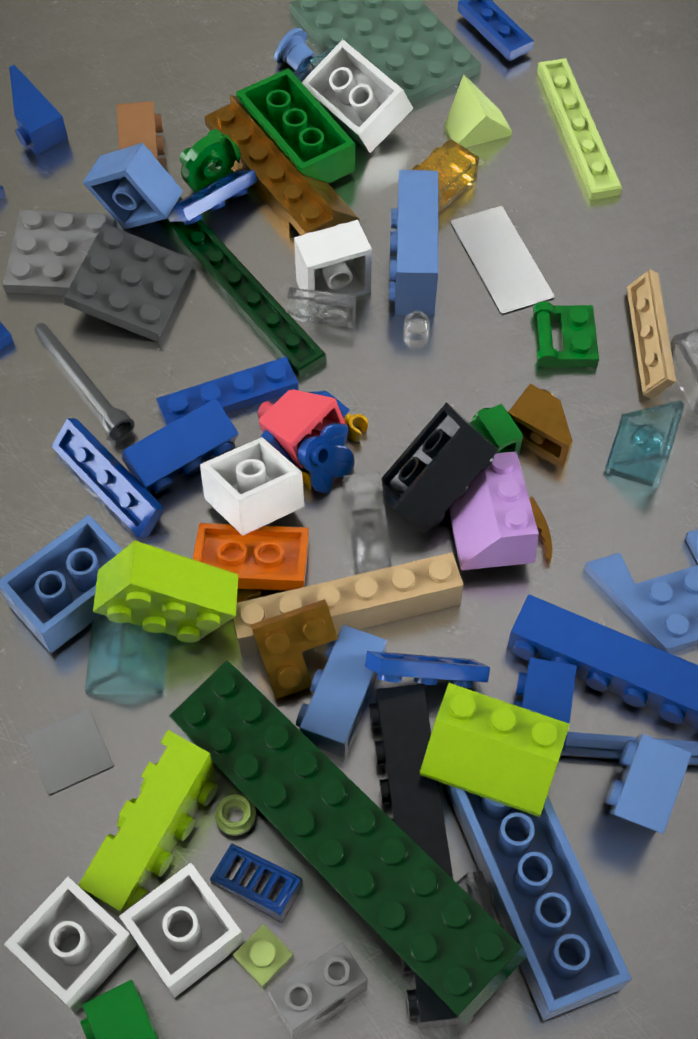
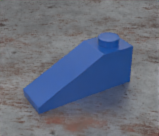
M15 65L10 66L14 115L18 126L15 132L24 147L28 145L36 155H39L68 139L63 116Z

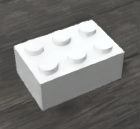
M343 39L301 82L339 126L369 153L413 110L404 90Z

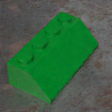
M289 68L236 92V97L301 174L331 183L355 171L354 141Z

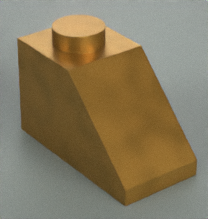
M529 384L508 413L523 434L522 442L565 465L570 455L573 440L561 400L554 397L549 391Z

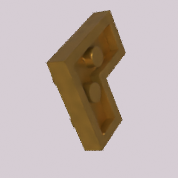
M325 599L251 624L276 699L310 688L312 682L302 652L338 639Z

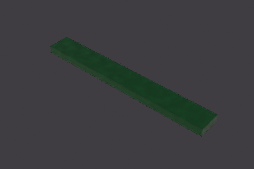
M168 218L158 221L187 255L195 260L196 265L281 358L287 357L293 372L299 378L326 362L324 351L201 219L188 225H184L183 221L169 222Z

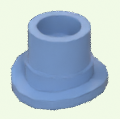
M302 28L290 30L280 41L274 54V60L278 64L284 61L297 73L306 70L315 59V53L306 44L307 33Z

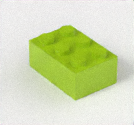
M134 540L98 569L93 612L107 616L112 622H128L142 626L143 630L147 632H162L176 636L181 642H198L236 617L238 574Z

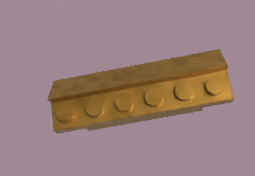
M230 95L231 104L204 116L205 125L210 131L218 129L222 134L228 135L239 146L241 159L239 163L235 160L234 167L237 170L254 169L258 182L251 186L289 230L295 228L300 235L355 220H358L360 223V218L328 183L300 173L237 97Z

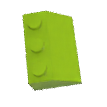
M448 683L419 775L540 817L570 724Z

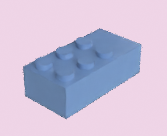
M399 170L397 208H391V229H396V231H390V254H396V256H390L389 280H395V282L389 281V302H395V315L435 316L438 282V171Z

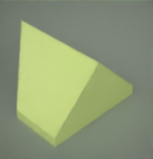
M463 74L444 124V130L454 150L511 136L512 130L501 110Z

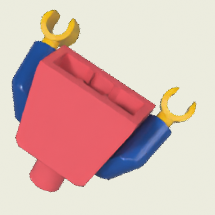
M292 389L287 391L275 404L266 401L258 409L259 425L263 431L261 437L292 464L300 468L304 466L299 463L297 453L303 440L312 436H319L328 424L341 423L349 428L347 437L354 442H358L361 439L362 433L355 427L366 432L368 420L362 414L350 415L348 413L350 409L327 391L303 392ZM302 472L303 483L311 490L310 476L306 472Z

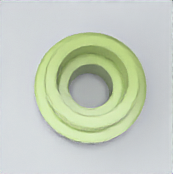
M232 794L224 797L218 803L215 810L217 826L222 832L231 836H238L248 832L256 820L255 806L244 795ZM232 811H241L243 817L240 821L232 822L228 819Z

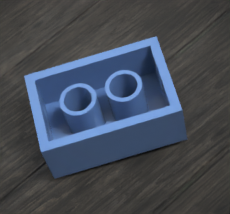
M87 515L1 578L0 591L10 608L46 649L52 653L101 616V614L93 612L98 569L120 553L122 549L90 515Z

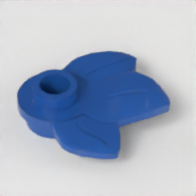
M331 423L326 425L319 436L306 438L298 448V461L306 470L310 471L311 485L318 492L329 493L333 484V477H345L354 468V454L348 447L344 446L349 430L344 424Z

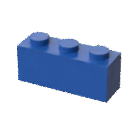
M217 398L124 449L122 460L130 473L148 492L153 490L157 494L170 487L174 483L172 478L184 472L186 476H189L200 469V464L203 463V460L212 455L218 457L233 450V443L239 433Z

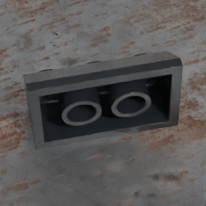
M446 402L378 481L377 486L396 512L426 534L431 527L438 525L443 520L446 510L450 505L468 491L470 482L477 474L491 465L494 455L499 449Z

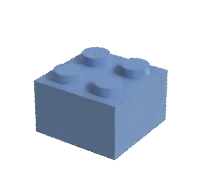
M143 143L99 156L83 181L86 188L123 229L167 219L183 192L173 177L153 156V153Z
M645 734L637 736L635 741L631 739L627 741L619 761L620 765L626 766L621 781L613 779L605 803L612 805L609 813L664 834L692 752Z

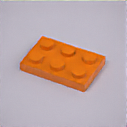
M199 523L193 560L238 574L239 589L289 591L305 586L309 528L262 526L242 536L231 524Z

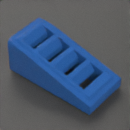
M232 843L210 877L212 883L280 922L284 920L303 886L301 877ZM238 858L243 862L233 879L230 880L225 876L235 859ZM252 866L256 871L248 885L244 887L240 883L249 867ZM266 874L270 878L261 894L254 892L262 876ZM277 882H280L284 886L276 900L268 899Z

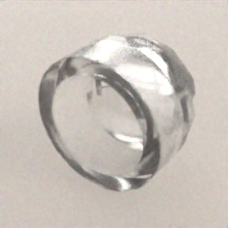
M416 310L406 315L403 322L405 336L415 341L422 340L428 336L430 321L424 312Z

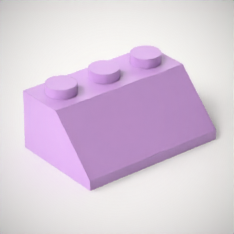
M517 451L496 453L491 465L484 471H480L470 482L468 491L461 498L456 499L448 508L461 570L535 563L539 533Z

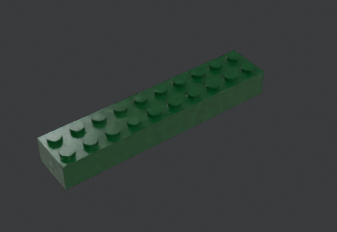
M228 660L169 715L196 746L210 753L212 762L464 1024L470 1020L527 958L523 947Z

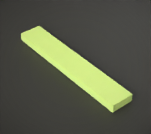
M567 59L539 62L537 73L590 200L621 195V183Z

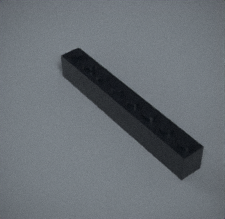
M424 684L376 689V703L369 704L371 726L379 727L380 740L374 741L376 765H384L386 779L379 780L381 803L389 804L391 819L453 879L439 782L419 775L431 736ZM401 958L403 972H411L413 989L406 990L409 1018L417 1017L418 1029L463 1025L464 1023ZM474 1015L466 1024H471Z

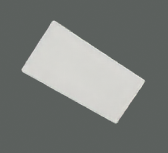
M502 206L451 220L453 228L502 314L555 297Z

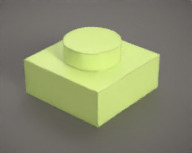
M262 924L233 954V958L264 990L294 958V954Z

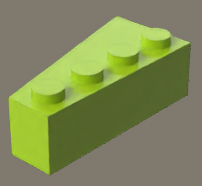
M167 730L160 742L167 746L159 762L154 764L149 761L141 775L144 780L141 784L140 795L137 799L127 800L121 809L116 824L117 828H119L116 836L108 834L78 884L98 905L118 917L150 893L147 890L156 875L161 877L168 869L173 858L171 851L179 839L184 841L191 833L196 819L193 817L202 804L207 806L218 788L210 753L170 730Z

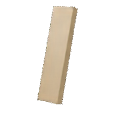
M649 269L626 288L643 396L653 399L675 384L676 376L659 275L657 272Z

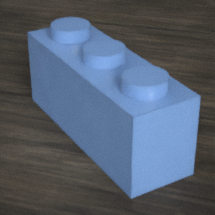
M343 625L338 639L328 643L325 651V658H328L324 671L320 669L316 671L310 691L314 692L309 705L303 703L296 720V726L300 727V731L319 749L345 758L378 676L377 673L365 667L367 651L386 652V639Z

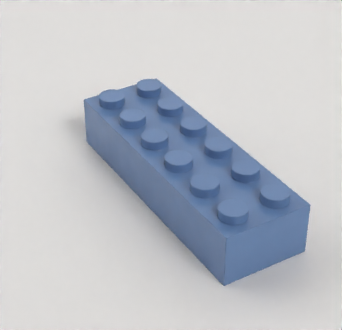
M443 783L502 925L523 947L527 956L520 964V967L543 1021L622 990L632 978L548 795L541 816L537 817Z

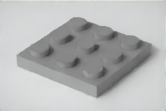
M20 210L3 280L5 293L65 296L103 223L116 228L117 221L111 214Z

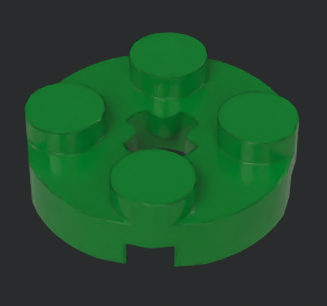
M218 129L211 130L192 147L186 148L181 153L179 160L182 163V179L194 192L203 189L233 172L232 167L235 160L239 163L241 159L240 148L228 135L222 134Z

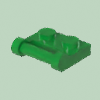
M542 301L533 306L534 319L538 323L540 350L537 352V361L539 366L546 368L598 366L599 352L593 305H552L549 302ZM551 322H559L562 351H557L553 348Z

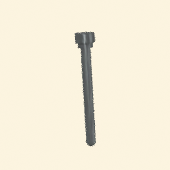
M44 323L37 324L35 327L36 334L103 416V429L111 439L121 440L128 436L134 428V421L127 412L113 408L49 327Z

